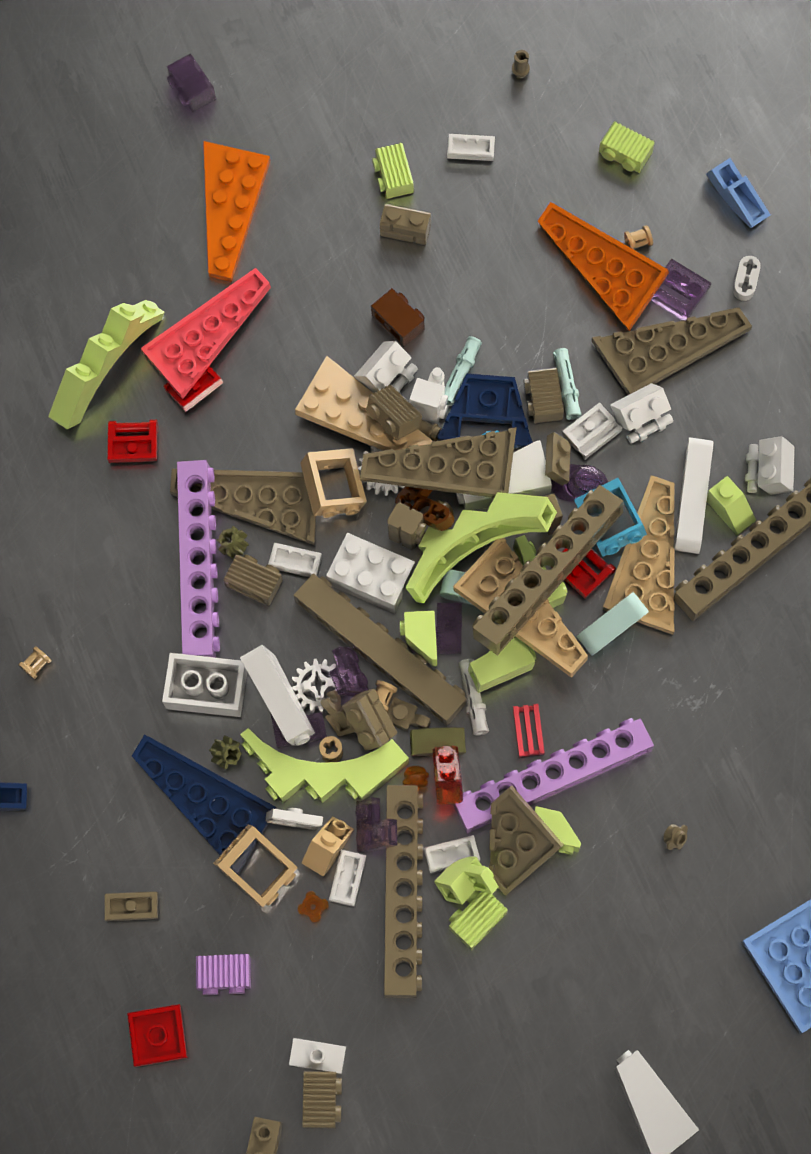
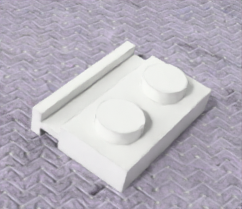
M599 402L563 430L562 435L586 460L618 435L623 427L616 423L613 416Z

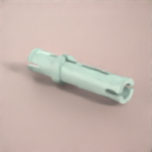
M468 337L461 354H458L456 358V366L445 387V395L448 396L446 405L453 406L466 374L475 364V356L482 345V342L476 337Z
M560 348L553 352L558 372L562 401L565 406L566 419L575 420L582 416L578 403L579 392L575 388L568 349Z

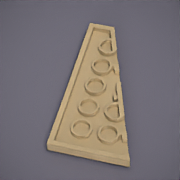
M328 356L324 359L295 409V415L383 451L390 449L400 450L413 445L423 446L434 442L419 429L399 440H395L392 435L387 434L382 425L376 419H372L367 413L368 398L373 392Z
M651 475L637 513L647 535L639 542L625 546L602 610L609 611L634 592L649 611L637 622L673 635L674 483Z

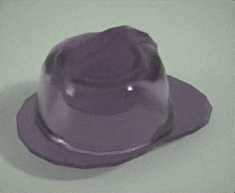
M570 464L569 482L563 486L550 478L553 494L559 499L575 502L574 499L596 489L599 485L602 486L608 483L605 474L591 465Z

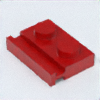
M209 366L183 399L169 383H166L163 387L176 403L187 412L222 385L223 381Z

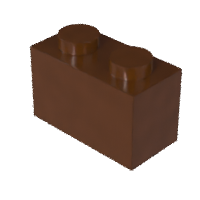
M391 288L371 305V314L404 348L425 330V317L417 308L413 309L408 304L407 298L402 293H397Z

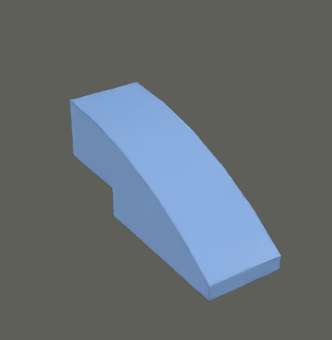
M731 158L706 173L721 197L750 228L771 215L747 176H741Z

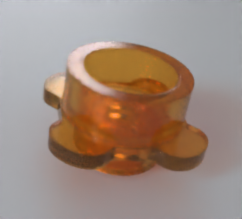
M410 766L404 772L405 779L403 780V785H418V788L426 787L428 785L426 778L429 777V773L426 772L424 767Z
M309 891L306 893L303 903L298 906V912L301 915L305 914L310 917L312 922H318L321 919V913L328 908L329 904L326 899H320L316 896L315 892ZM312 904L316 906L315 909H311Z

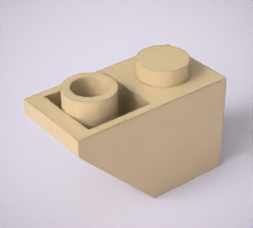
M332 816L312 839L302 864L324 876L337 860L341 849L343 850L354 828Z

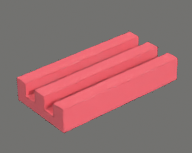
M533 704V706L523 705V707L513 706L519 758L544 755L538 704ZM529 712L534 713L538 750H534ZM519 713H524L529 751H524Z

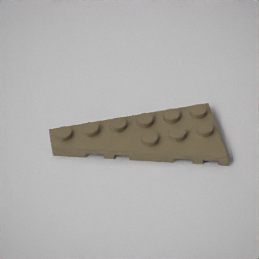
M516 427L497 433L492 431L480 436H464L435 441L423 446L413 445L400 450L390 449L363 454L360 481L495 498L497 492H509Z

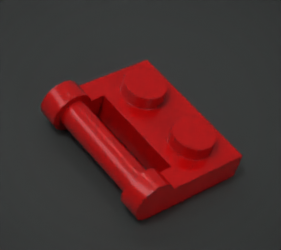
M151 419L149 422L134 423L108 421L107 460L109 463L157 461V419ZM149 432V435L117 436V433Z
M593 549L586 554V557L601 572L597 574L581 560L564 579L584 599H587L616 571L615 566L604 561Z

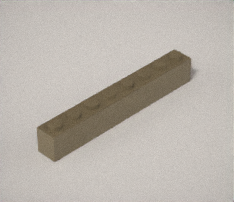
M313 573L294 594L295 602L447 727L466 705L467 698L464 697L466 695L465 692L457 685L452 687L445 681L446 677L439 670L434 669L433 671L426 666L427 662L422 656L417 653L413 655L407 650L408 646L401 639H393L387 634L389 631L380 622L375 624L369 619L370 615L363 608H355L350 603L351 600L346 594L341 591L337 593L331 588L332 584L325 577L321 576L319 578Z

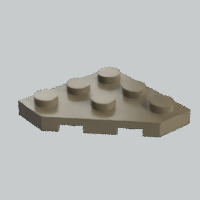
M510 786L491 803L490 813L492 814L489 842V869L494 875L493 878L499 886L498 888L505 896L564 845L513 786Z

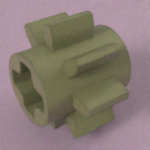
M232 526L231 529L223 530L219 539H217V542L222 545L218 550L223 555L227 554L231 559L236 555H243L247 546H249L244 540L248 535L244 531L238 530L235 526Z
M224 735L223 740L215 739L211 749H209L213 756L211 762L224 769L228 768V764L237 765V761L240 755H242L238 748L240 742L232 740L231 737Z

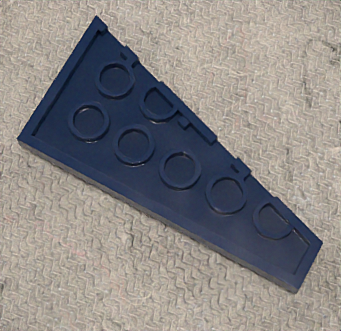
M145 734L132 754L133 759L219 855L226 850L248 824L263 834L269 824L266 822V813L272 809H277L274 805ZM256 839L230 866L237 875L240 874L258 841Z

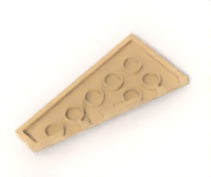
M505 538L495 540L453 586L454 591L483 613H486L492 600L497 596L500 597L505 592L508 582L513 578L516 579L521 574L523 565L516 553L508 546ZM534 583L526 585V587L528 588H534L537 586ZM548 599L515 635L571 678L588 660V655L572 632H569L562 622V618L557 611H554ZM518 601L510 603V605L512 606H518L521 604ZM502 619L495 620L498 624L505 622Z

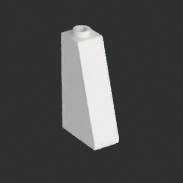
M540 440L513 453L508 493L532 496L551 494L552 484L550 478L545 475L546 460ZM456 493L458 503L463 504L464 510L489 507L494 500L491 497Z
M263 645L241 656L242 663L286 741L291 745L296 744L297 746L310 740L309 736L315 734L276 656Z
M628 1050L617 1059L619 1065L614 1069L648 1154H670L699 1131L638 1050L633 1054Z

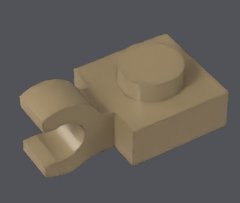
M336 690L328 692L329 698L320 701L322 707L328 712L325 716L338 736L355 732L341 706L339 693Z
M394 697L387 714L395 727L408 732L411 725L419 729L429 728L431 724L430 718L416 714L417 706Z

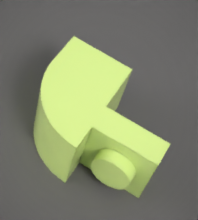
M474 856L454 862L434 881L446 901L462 905L475 890L493 894L499 887L493 878L492 871L482 866L477 857Z

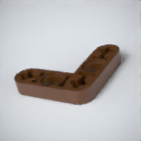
M405 486L397 495L395 503L398 504L400 502L410 507V510L414 509L420 512L422 508L430 506L429 510L423 514L424 524L439 531L447 530L453 525L454 516L449 508L427 498L433 490Z

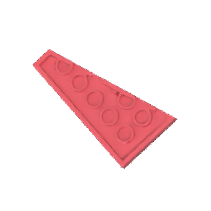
M257 268L253 269L141 348L147 359L182 399L270 290V283Z

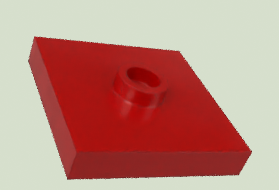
M180 1004L127 1013L134 1067L188 1058Z

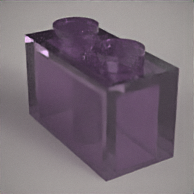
M191 53L167 66L169 76H167L168 83L172 89L176 88L178 90V96L184 106L188 105L192 112L216 100L213 85Z

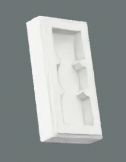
M449 134L447 158L493 161L495 136Z
M274 543L268 565L276 567L279 571L310 577L314 573L317 576L322 553Z
M288 808L287 811L272 809L266 813V822L315 830L322 826L323 817L303 814V810L298 808Z
M474 835L424 848L430 874L442 872L454 862L466 857H477L480 862Z
M341 849L329 896L330 902L355 906L366 855Z
M293 1038L289 1066L342 1074L346 1046Z

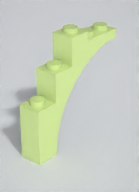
M147 300L133 306L122 303L111 308L102 333L88 339L80 363L65 370L48 417L66 429L81 423L96 390L117 359L143 332L161 321L165 312L159 309L155 303Z
M497 492L487 512L462 510L453 529L439 531L428 527L418 546L423 555L419 559L405 588L416 602L425 603L437 583L460 560L498 539L528 532H548L557 511L548 497Z
M525 535L515 539L513 549L524 566L527 561H532L536 557V549L531 541L528 542ZM564 582L548 598L552 608L563 604L565 601L567 588ZM514 636L498 656L489 651L487 654L471 662L468 672L478 693L532 670L536 655L531 647Z
M249 728L240 734L244 741L241 743L244 750L250 756L253 753L260 760L257 762V765L266 775L269 772L271 773L265 778V782L268 785L265 790L274 801L278 798L282 803L306 784L308 786L305 790L314 800L319 798L322 803L345 784L348 785L345 789L354 800L358 797L363 803L409 764V758L393 739L377 750L355 759L341 762L316 763L299 760L278 752L262 742Z

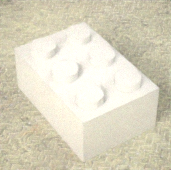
M347 533L326 578L332 584V587L395 614L407 590L405 587L415 570V561Z
M170 653L162 702L165 708L169 710L241 717L248 671L241 660Z

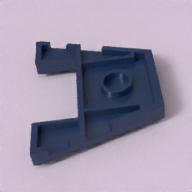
M467 373L456 395L455 402L445 419L444 426L439 432L438 441L460 437L461 422L475 421L512 424V428L516 427L514 448L522 449L533 443L515 377Z

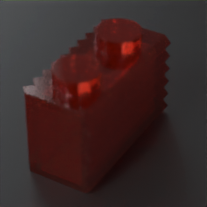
M442 746L433 748L437 803L443 805L463 802L458 747Z

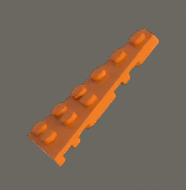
M203 141L209 277L232 282L271 160L268 155Z
M550 202L538 220L539 225L628 331H630L669 274L668 269Z

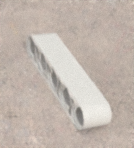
M688 438L674 551L695 554L700 552L713 452V441Z

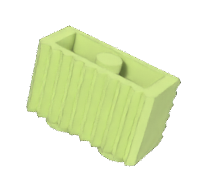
M614 121L600 142L599 153L608 161L615 160L621 163L623 168L628 171L640 173L653 153L655 142Z
M399 143L375 149L376 158H372L375 172L379 171L381 178H378L380 192L385 191L386 199L414 193V184L403 144Z
M477 890L468 898L467 902L469 905L463 911L458 909L449 918L451 922L449 930L471 951L508 912V909L492 894L480 893Z

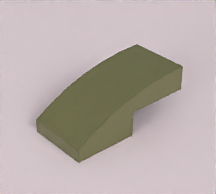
M447 727L410 730L411 756L462 755L466 753L464 728Z

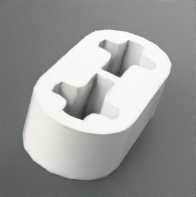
M754 256L743 257L738 266L733 294L741 301L750 300L756 290L760 262ZM747 264L752 265L750 275L746 274ZM744 282H748L747 292H742Z

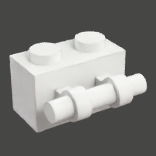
M385 341L354 377L374 393L382 388L384 389L385 386L388 387L391 381L398 375L399 378L392 386L400 393L403 386L413 380V375L418 368L411 363L405 369L404 366L411 359L410 355L396 341Z
M439 367L433 369L428 381L420 378L416 379L409 399L410 403L422 414V420L431 424H438L440 418H445L448 410V405H446L448 396L445 395L444 386L445 375Z
M653 383L610 404L617 424L628 431H634L627 435L630 444L638 440L641 442L647 439V436L653 432H661L666 429L667 425L673 423V418L670 414L661 417V414L671 410L664 389ZM652 420V423L642 427V424Z
M782 436L759 440L758 453V445L750 444L746 454V463H748V473L745 474L747 492L756 493L757 484L770 495L793 492L794 445Z

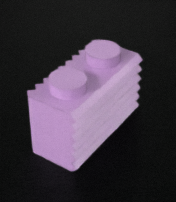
M250 955L196 956V989L203 991V995H218V990L228 989L229 994H244L245 989H251Z

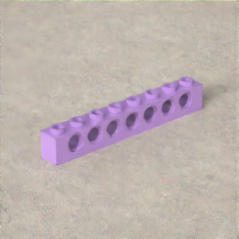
M207 460L177 462L182 654L216 658V652L220 651L219 637H215V627H219L218 612H214V603H218V589L214 588L213 578L218 576L217 564L213 563V554H217L216 539H212V530H216L215 515H211V506H215V493L211 491L210 483L215 480L214 468H210ZM194 484H203L199 492H191ZM196 507L203 508L201 515L192 516L193 509ZM203 531L204 536L202 539L197 541L192 539L195 532ZM197 555H204L203 563L199 565L193 564V559ZM198 579L206 580L204 587L201 589L194 588V583ZM205 603L206 609L203 613L197 614L194 612L197 604ZM201 627L207 628V634L203 638L195 637L197 629Z
M633 718L627 719L619 724L620 728L610 731L609 728L597 733V738L587 741V739L576 742L573 744V749L566 752L564 749L552 753L550 759L541 762L540 759L533 761L527 765L528 769L519 773L517 770H513L503 776L504 779L495 783L494 780H491L481 785V790L474 793L466 791L458 795V800L454 801V807L466 833L468 834L491 824V803L500 796L499 792L503 789L513 786L531 806L651 752L654 744L641 718L635 721ZM617 738H625L629 746L621 748L617 746L615 740ZM601 748L605 751L606 756L596 758L592 750ZM578 758L582 761L583 766L575 769L570 766L569 760ZM551 768L556 769L560 776L557 779H550L546 775V771ZM526 779H532L536 782L537 786L529 790L523 786L522 782ZM487 800L490 804L489 809L485 811L479 810L476 807L477 801Z

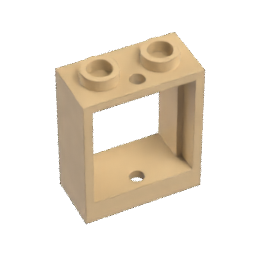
M353 448L308 452L300 464L313 516L323 515L324 518H329L341 513L346 515L359 513L367 500L362 481H360ZM344 468L352 498L325 500L318 470Z
M249 824L213 863L262 907L266 904L269 906L275 901L279 895L277 891L283 884L287 886L296 876L294 872L298 868L255 827ZM254 839L285 866L284 870L261 896L230 868Z

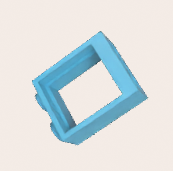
M619 478L602 486L624 501V505L635 525L604 541L600 538L596 545L602 557L615 554L620 548L628 544L637 543L647 535L644 525ZM587 493L574 499L577 508L583 504Z

